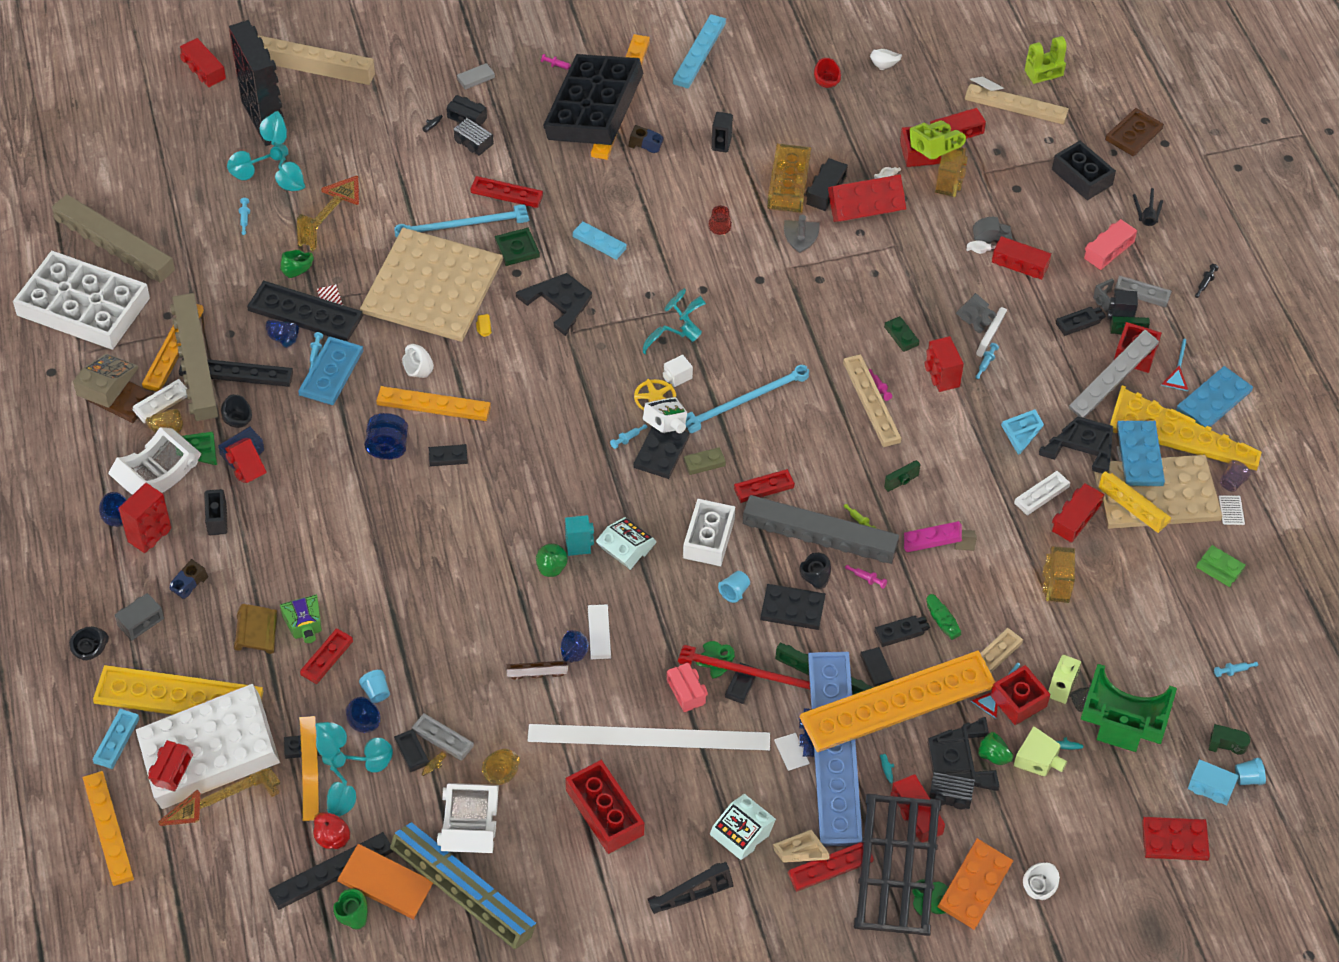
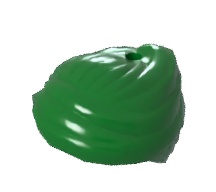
M301 250L283 252L280 270L288 278L299 276L310 269L314 256L311 252L304 253Z
M554 543L542 546L536 555V564L539 572L546 577L559 575L568 561L566 551L560 545Z
M992 731L981 740L978 755L981 758L987 759L996 765H1005L1012 762L1014 755L998 734Z
M352 888L344 890L340 894L338 901L334 903L333 907L337 921L355 930L361 929L366 925L368 905L364 894L360 890Z

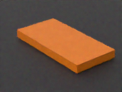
M357 844L337 881L351 889L360 890L365 896L413 920L434 884L426 877L360 844Z

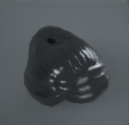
M232 394L222 403V419L229 426L242 428L251 421L252 410L244 397Z
M821 552L810 554L800 564V575L816 589L825 588L831 574V562L828 556Z
M94 626L84 627L71 636L69 640L70 651L79 659L91 660L104 651L109 641V636L101 628Z

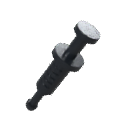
M1211 264L1210 271L1204 272V278L1198 286V292L1195 294L1196 298L1200 296L1201 291L1206 289L1209 282L1214 280L1215 276L1213 273L1219 269L1216 264Z

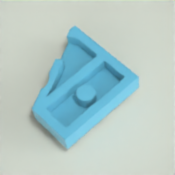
M1034 409L1003 421L1001 426L1019 455L1043 428L1044 423Z

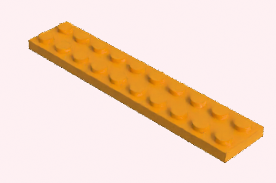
M978 650L801 713L800 719L818 753L992 689L995 680Z

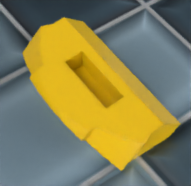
M488 314L477 317L476 329L483 337L489 336L492 333L490 316Z

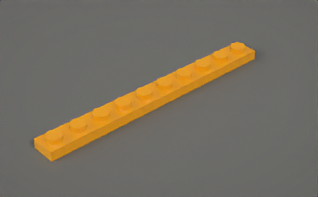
M634 34L626 57L640 58L642 65L650 43V37ZM594 144L591 157L608 160L613 144Z

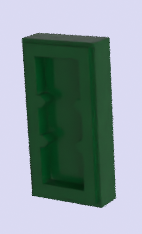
M915 460L886 475L884 488L889 492L901 485H906L910 480L919 476L921 464Z

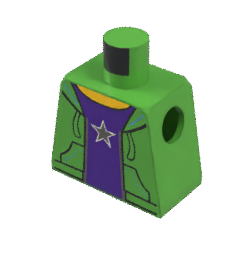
M317 594L280 604L282 617L295 639L303 637L305 643L314 642L316 640L315 634L322 631Z

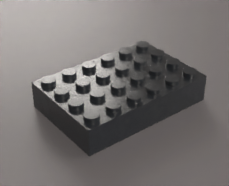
M249 20L229 26L240 98L264 145L268 146L271 145V141H266L261 136V122L276 111H279L284 119L283 113L280 110L282 103L280 98H278L281 94L276 84L279 83L275 73L277 67L275 61L270 59L268 49H264L262 38H258L256 27L252 26Z
M576 54L543 124L547 139L612 145L644 74L640 58Z

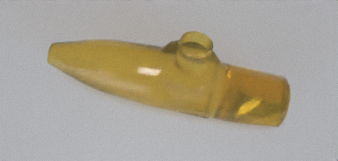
M441 751L424 768L421 775L424 776L435 768L440 769L442 767L440 762L446 757V754Z

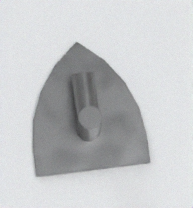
M800 215L799 221L785 220L784 234L788 243L799 253L805 251L817 239L820 223L806 222L805 215Z

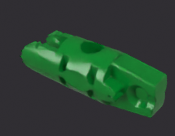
M929 594L926 598L927 607L940 629L951 640L962 635L956 619L945 604H942L936 595Z

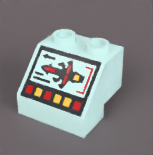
M626 517L607 526L596 540L597 544L604 551L630 570L641 556L645 557L656 544V540Z
M743 794L728 806L713 825L710 835L742 860L754 851L757 844L769 837L776 819L746 794Z

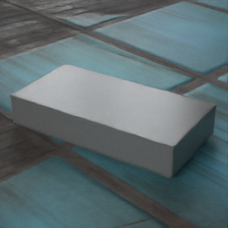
M487 63L457 75V80L464 89L495 78V73Z

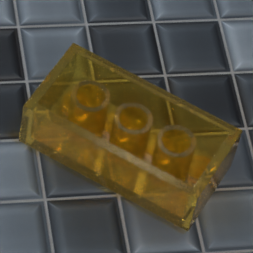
M777 143L767 209L803 212L811 147Z

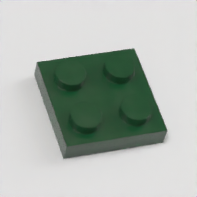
M529 227L494 236L498 250L503 255L505 266L540 257V252Z

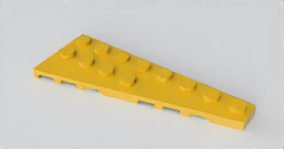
M1121 386L1110 423L1113 426L1114 433H1118V421H1156L1159 445L1196 455H1206L1207 458L1257 471L1261 451L1244 443L1235 442L1226 434L1220 435L1212 431V428L1209 426H1201L1195 423L1196 420L1174 409H1166L1159 405V402L1147 400L1142 397V394L1138 392L1135 394L1127 390L1126 386Z

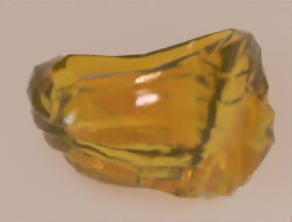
M178 409L157 413L145 419L148 427L155 433L160 427L172 428L179 434L183 427L182 415Z
M500 749L493 752L482 763L481 770L485 779L497 785L508 783L518 772L520 757L509 749Z

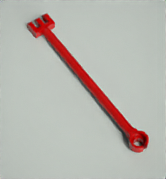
M688 645L682 646L678 658V663L680 664L689 663L691 666L692 662L695 661L810 690V681L696 654V647Z

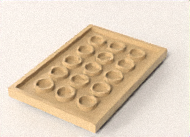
M1206 455L1161 458L1165 479L1164 486H1130L1171 517L1169 524L1221 521L1222 512ZM1110 461L1109 474L1113 473L1125 482L1122 461ZM1094 472L1097 487H1099L1102 474ZM1098 488V491L1104 494L1102 507L1108 529L1148 526Z

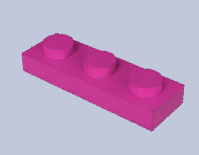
M959 521L904 532V549L906 552L962 541V525Z

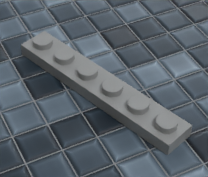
M1144 330L1069 405V409L1079 417L1085 418L1159 344V341L1148 331Z

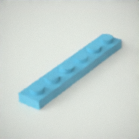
M710 14L674 76V85L689 89L725 26L726 18Z

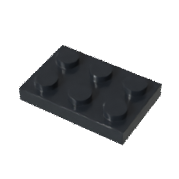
M652 426L634 461V468L669 479L690 437V432L683 431L678 433L670 431L663 433Z
M767 584L760 620L819 630L826 593Z

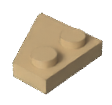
M812 830L773 844L774 851L782 862L829 859V852Z

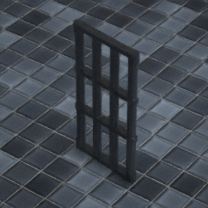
M867 794L865 834L864 838H862L864 845L861 875L858 878L860 886L857 916L854 918V929L930 936L932 891L935 889V885H933L936 850H938V845L936 844L938 819L942 801ZM876 802L889 803L885 839L873 838ZM897 804L910 805L907 841L894 840ZM918 805L931 807L928 843L915 842ZM872 845L885 846L882 879L869 878ZM893 847L906 848L903 881L890 880ZM914 849L927 850L925 883L912 882ZM868 885L881 886L878 924L865 923ZM890 887L902 888L899 926L886 925ZM911 889L924 890L921 928L908 927Z

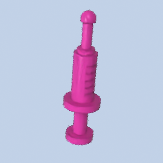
M543 54L541 62L547 61L552 63L551 67L557 66L568 70L571 66L570 63L558 60L556 56L551 59L546 57V54Z
M869 369L879 393L883 394V399L885 401L890 400L892 394L887 392V384L882 383L880 378L874 375L872 369Z
M849 565L845 566L846 570L853 571L856 576L867 580L870 585L875 582L880 585V588L884 589L887 584L886 579L880 580L876 578L877 574L874 572L868 573L860 568L854 569Z

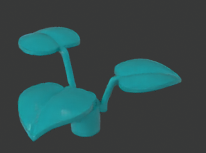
M279 111L266 117L260 124V133L263 139L271 141V144L275 146L271 148L270 154L251 160L248 152L238 151L228 160L227 169L229 173L240 180H248L253 177L255 173L253 163L269 157L274 160H280L278 166L280 170L275 174L278 185L289 191H299L306 188L300 167L294 162L283 164L289 151L287 146L282 144L287 138V129Z
M681 289L668 302L664 310L667 312L672 307L675 308L680 315L679 319L685 321L680 327L682 332L666 325L658 327L645 340L643 353L646 355L648 347L665 330L676 333L682 338L686 336L694 342L701 335L702 331L690 320L688 314L706 305L702 296L694 299L682 313L677 307V302L682 299L686 289Z
M320 722L315 724L317 751L322 756L323 763L331 766L330 770L334 771L342 781V783L334 782L331 785L327 795V810L329 813L339 817L348 813L354 807L356 791L352 786L347 785L346 779L337 768L343 766L346 759L366 761L365 767L368 771L380 772L390 763L393 748L385 739L376 737L369 740L365 745V757L345 755L340 752V748L347 741V734L344 728L335 723Z

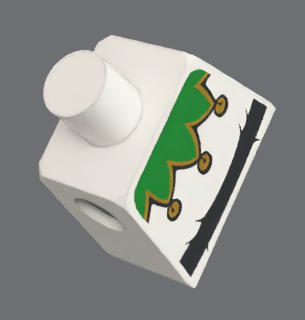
M676 397L645 403L643 420L660 432L676 431L682 433L686 429L687 411Z

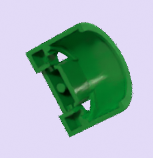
M1097 664L1080 720L1100 726L1096 740L1133 752L1137 751L1140 739L1161 744L1177 688L1169 685L1164 693L1154 697L1130 695L1116 688L1108 680L1105 666Z

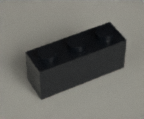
M828 158L826 163L821 165L819 174L814 176L812 186L806 190V205L826 211L830 205L828 187L843 184L847 177L848 165Z

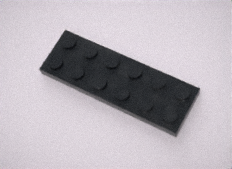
M264 280L247 305L250 312L347 342L363 317V312Z

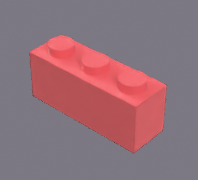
M1120 219L1115 224H1111L1107 231L1100 233L1096 240L1087 244L1084 259L1102 270L1135 242L1137 230Z

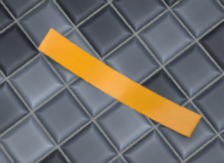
M315 716L299 717L302 752L303 821L314 820L315 815L319 813Z

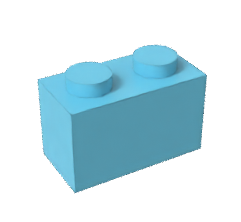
M1199 759L1188 789L1197 795L1206 796L1216 803L1227 805L1239 775Z

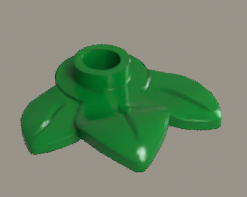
M709 641L703 644L705 652L700 654L732 662L735 657V651L730 645H721L716 641ZM723 652H728L725 656L721 655ZM696 662L697 666L710 668L712 679L720 677L727 671V669Z
M921 879L915 883H925V879ZM933 882L935 889L932 891L931 912L945 914L946 912L937 906L947 891L948 886L942 882ZM912 889L915 897L913 901L914 909L922 916L924 893L917 889Z

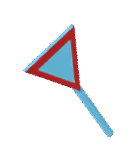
M1185 338L1182 341L1177 368L1161 386L1189 391L1181 371L1186 345Z
M1016 663L1009 674L1016 671L1020 663ZM991 692L971 701L995 719L997 718L998 705L990 696Z

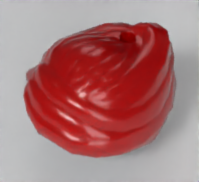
M822 58L815 65L814 78L820 86L832 88L840 82L841 71L833 59Z
M320 812L315 815L313 834L316 842L325 849H340L344 847L350 839V830L346 822L329 812Z

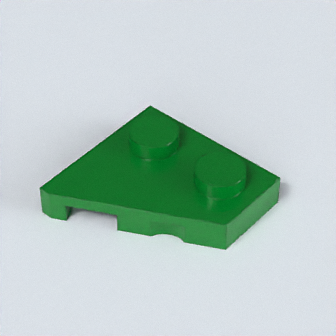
M213 432L182 436L201 453L198 459L199 462L217 465ZM176 447L177 456L182 457L184 453Z

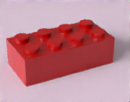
M901 174L828 187L834 222L907 209Z
M602 759L565 778L566 792L607 854L644 836L643 820Z

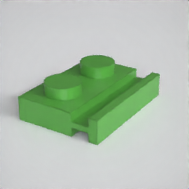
M1211 545L1197 563L1196 568L1231 587L1246 565Z

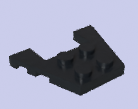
M568 273L517 291L516 298L527 306L540 296L564 313L563 316L554 322V328L566 336L570 327L575 324L580 312H583L591 300L592 292Z
M1078 416L1062 429L1061 434L1050 439L1048 445L1042 446L1039 449V455L1055 460L1064 446L1097 456L1092 465V471L1101 474L1105 471L1109 473L1113 426Z
M986 717L979 718L978 721L971 724L970 722L963 724L961 728L952 731L951 729L928 738L927 743L933 772L975 779V787L999 791L1000 786L996 770L975 772L968 739L986 737L989 734Z

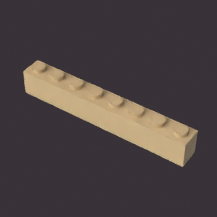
M258 35V38H262L264 49H268L270 59L275 61L276 66L370 85L375 75L374 59Z

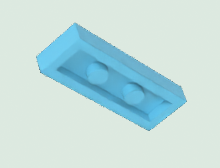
M582 222L573 231L574 238L616 260L627 249L626 243L585 222Z
M119 709L92 759L94 764L110 769L114 768L140 719L139 714Z

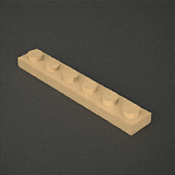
M974 84L969 85L965 100L1063 125L1069 110L1066 107L998 90L990 91L985 87Z
M861 354L844 358L843 364L882 446L887 447L901 443V436Z

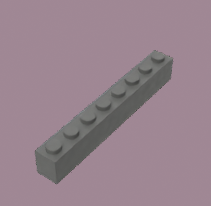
M753 495L749 496L743 512V524L749 527H756L768 532L782 534L786 537H793L827 548L838 549L845 553H853L864 558L868 557L882 563L892 564L898 547L899 534Z

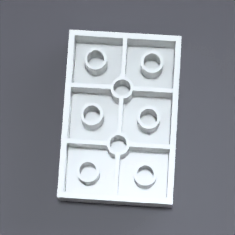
M51 250L13 300L17 316L113 350L148 302L150 296L146 283Z
M253 684L136 729L147 774L149 768L155 764L158 758V750L164 746L167 740L176 744L186 745L193 753V757L175 792L156 787L150 781L154 799L162 809L184 801L196 790H198V795L280 763L260 695Z

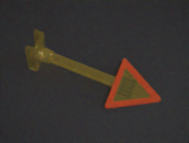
M357 175L321 188V192L334 197L314 219L303 214L297 217L298 246L303 244L309 245L311 251L317 248L318 226L342 200L359 205V181Z
M268 767L200 800L201 793L199 790H196L159 820L158 823L160 826L196 823L199 821L200 809L261 783L271 797L279 794L276 786L280 784V781L272 769Z

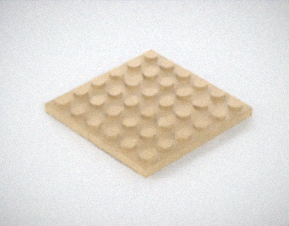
M402 228L360 307V311L369 316L462 342L503 261V255Z

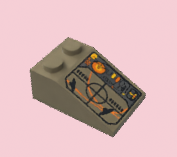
M104 354L85 366L73 380L76 395L109 408L139 367L112 355Z

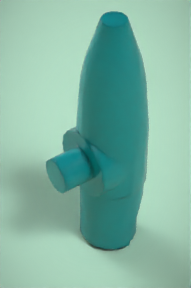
M1064 737L1062 741H1056L1060 744V749L1076 750L1084 748V745L1067 740V737Z
M881 754L880 759L884 774L892 784V768L895 767L894 763L890 764L887 755Z

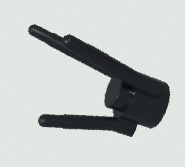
M1151 188L1149 207L1145 208L1143 213L1136 194H1133L1139 221H1142L1146 226H1153L1158 223L1163 200H1160L1157 211H1155L1153 208L1154 188Z

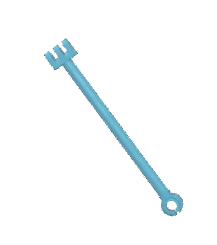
M516 205L513 212L411 227L410 225L398 224L394 231L395 236L398 237L402 228L426 232L516 218L517 223H524L529 221V216L525 205Z
M798 365L791 374L698 416H695L693 412L687 413L686 428H688L690 433L696 432L701 429L700 423L791 381L798 380L803 382L809 377V369L805 365Z

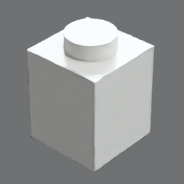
M684 355L664 363L663 377L673 387L692 379L693 366Z

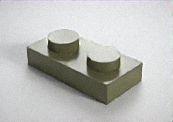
M720 447L684 456V463L689 475L726 466V461Z

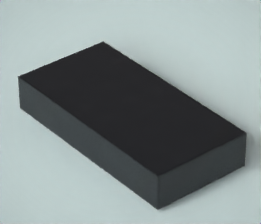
M880 647L860 653L874 687L894 681Z
M735 672L725 693V698L744 704L756 676Z
M413 729L394 736V741L410 773L429 765V760Z

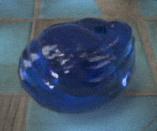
M276 320L266 321L265 327L268 336L272 340L280 342L284 348L292 346L297 341L299 334L298 325Z
M109 492L100 501V517L110 526H123L119 507L126 499L122 494Z
M569 630L564 635L560 647L564 662H579L587 654L589 642L581 631Z
M365 697L354 698L345 709L347 721L354 730L370 733L378 728L381 720L380 712L369 699Z

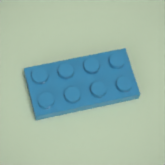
M328 337L298 390L299 395L334 405L363 353V346Z
M1223 366L1177 405L1176 411L1196 420L1195 423L1201 426L1211 427L1252 392L1253 386Z
M1118 421L1117 431L1125 483L1129 486H1164L1165 479L1156 421Z

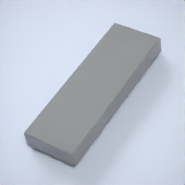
M1120 275L1114 292L1115 290L1137 291L1138 300L1162 307H1167L1172 292L1171 290Z
M425 713L412 727L417 735L461 761L474 747L472 741Z

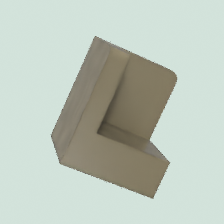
M962 530V541L955 543V549L974 551L977 540L975 530Z

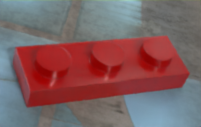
M788 469L736 483L734 484V490L740 503L748 501L750 495L760 498L793 489L795 483Z
M336 628L300 670L301 676L318 684L353 643V637Z

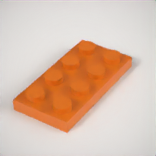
M977 838L937 907L975 930L1014 860Z

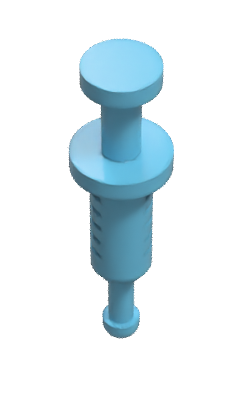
M241 198L240 203L242 207L239 208V213L241 214L240 225L242 226L241 233L245 235V227L248 225V214H250V209L247 207L249 199Z
M319 332L314 333L315 342L310 344L312 350L309 371L318 357L319 350L322 349V345L319 342L323 338V334Z
M991 343L990 351L984 352V359L979 366V372L975 376L976 379L980 378L981 373L987 369L990 361L995 359L993 353L999 349L996 343Z
M644 424L642 427L634 428L627 433H620L619 439H612L610 441L611 446L616 449L620 443L628 444L629 440L639 435L641 430L647 428V425Z
M1244 662L1234 665L1227 663L1225 668L1215 667L1214 673L1216 677H1221L1223 673L1233 676L1234 673L1248 670L1249 667H1257L1258 662L1251 664Z

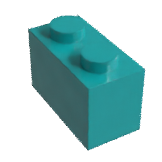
M588 515L565 518V540L568 556L591 554V546H594L593 523H589Z

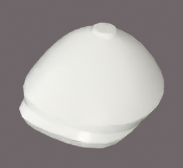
M874 49L870 55L872 62L880 70L894 66L902 57V54L887 49Z

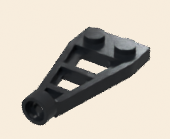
M727 862L716 863L710 869L705 870L667 893L647 898L653 914L733 887L730 869ZM706 881L710 882V886L693 891L700 884Z

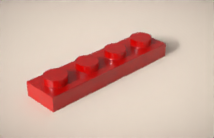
M479 176L475 177L470 188L472 194L535 208L539 207L543 197L542 190Z
M860 842L829 854V859L811 861L788 870V875L795 891L803 890L861 867L864 844ZM872 854L870 863L874 861Z

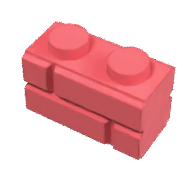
M689 663L667 671V682L683 712L703 706L708 695L705 685H700L698 681L699 675L695 668L692 669Z

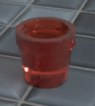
M716 206L712 209L709 229L712 233L718 235L728 233L731 230L732 223L730 211L725 206Z

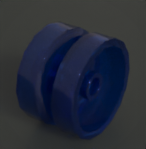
M380 413L369 418L366 426L365 450L370 455L380 459L391 460L404 455L407 447L408 423L400 416L391 413Z

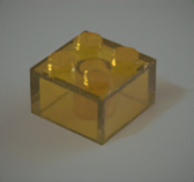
M960 147L942 156L935 193L956 197L957 191H961L963 184L961 179L965 178L967 170L964 166H967L969 156H966L967 148Z
M1051 546L1050 554H1046L1045 565L1043 566L1045 581H1043L1042 593H1046V601L1070 602L1075 582V548Z

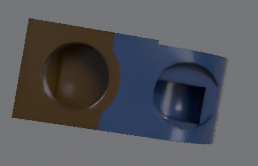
M635 125L630 135L628 147L635 149L637 146L651 153H657L661 148L664 138L657 132Z
M191 559L172 580L169 588L176 595L185 599L200 582H205L208 578L207 572L203 566Z

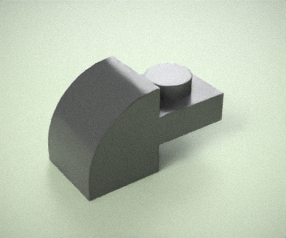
M985 217L973 225L974 240L984 241L988 244L993 240L999 241L1001 236L1012 240L1011 226L999 223L998 217Z

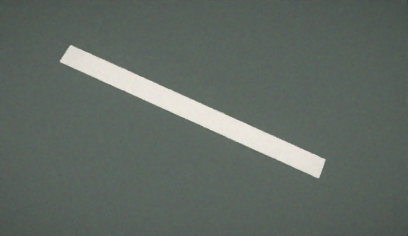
M529 724L528 742L770 750V733Z

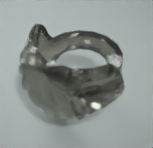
M1091 684L1086 688H1079L1070 694L1075 708L1080 713L1083 712Z

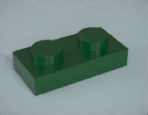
M901 316L885 322L884 328L903 352L919 346V339Z
M1113 316L1110 334L1122 335L1126 322L1149 329L1150 319L1145 317Z

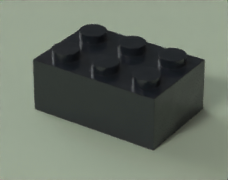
M1081 140L1054 155L1052 170L1087 201L1113 185L1116 170Z

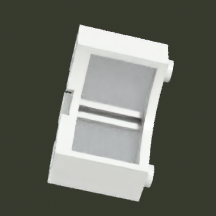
M160 427L153 438L145 445L146 449L139 454L133 453L125 457H117L108 474L132 495L144 483H148L163 493L179 482L191 468L197 465L201 453L174 429Z
M448 783L447 788L443 787V800H446L442 833H438L437 845L441 846V851L493 853L496 821H492V817L497 814L499 785Z

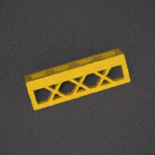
M1105 471L1101 475L1098 488L1157 533L1171 522L1169 515L1113 473L1109 474Z

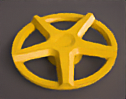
M647 379L636 388L634 400L637 406L644 411V407L641 406L638 399H648V402L666 399L663 397V394L669 390L672 392L673 397H676V392L672 384L663 380ZM653 383L662 384L666 387L656 390ZM647 385L649 392L638 394L640 389Z

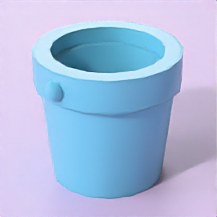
M735 571L728 578L718 583L719 592L727 601L732 603L738 602L743 598L742 594L749 587L750 579L744 572Z
M382 670L370 671L360 678V686L364 689L372 703L381 702L389 697L390 692L386 676Z
M1254 758L1251 761L1235 765V774L1239 775L1237 779L1239 785H1263L1266 783L1265 769L1261 758Z

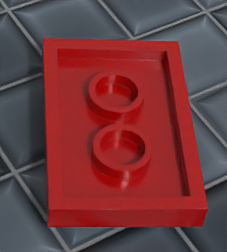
M1143 817L1145 858L1209 860L1210 853L1206 819Z

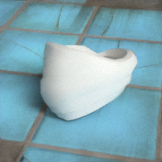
M416 344L407 345L405 348L406 354L402 358L406 373L412 377L427 378L434 367L429 353L422 346Z
M1037 863L1031 866L1023 877V886L1027 894L1033 899L1046 900L1050 898L1058 888L1059 872L1056 866L1051 863Z

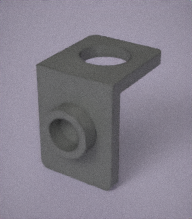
M1113 279L1096 285L1093 298L1106 313L1108 309H1111L1110 298L1107 293L1112 291Z

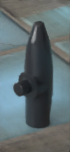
M439 115L432 120L427 119V124L422 128L423 131L426 133L441 121L443 116Z

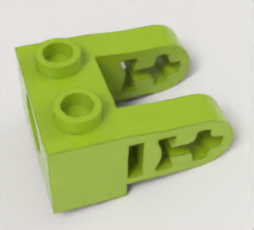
M1063 36L1053 38L1050 52L1045 54L1040 42L1030 44L1025 72L1033 84L1064 76L1066 66L1064 59L1067 45Z
M938 121L930 125L922 123L910 128L911 147L929 159H936L941 155L960 148L966 141L965 134L959 130L951 131L950 125L944 121Z

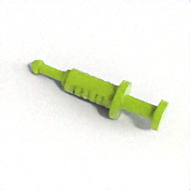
M844 504V508L850 512V515L859 524L876 528L869 524L870 519L868 517H863L855 509L852 510L848 504Z

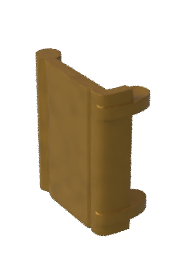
M241 604L237 612L234 649L240 651L243 647L263 650L268 654L274 653L277 610Z

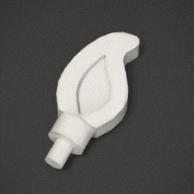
M885 167L879 174L874 175V179L894 176L898 171H901V168Z
M972 241L967 244L966 250L982 254L995 249L996 246H991V244H987L984 241Z

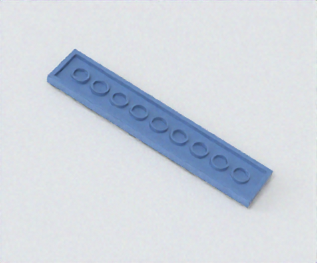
M849 652L808 653L811 710L852 695ZM855 739L818 753L814 747L820 842L824 847L858 844L862 842V826Z

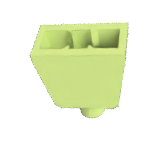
M1033 726L1016 755L1014 766L1046 776L1051 767L1062 772L1067 761L1058 757L1060 744Z

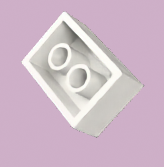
M697 499L684 542V559L717 566L722 565L735 520V506Z

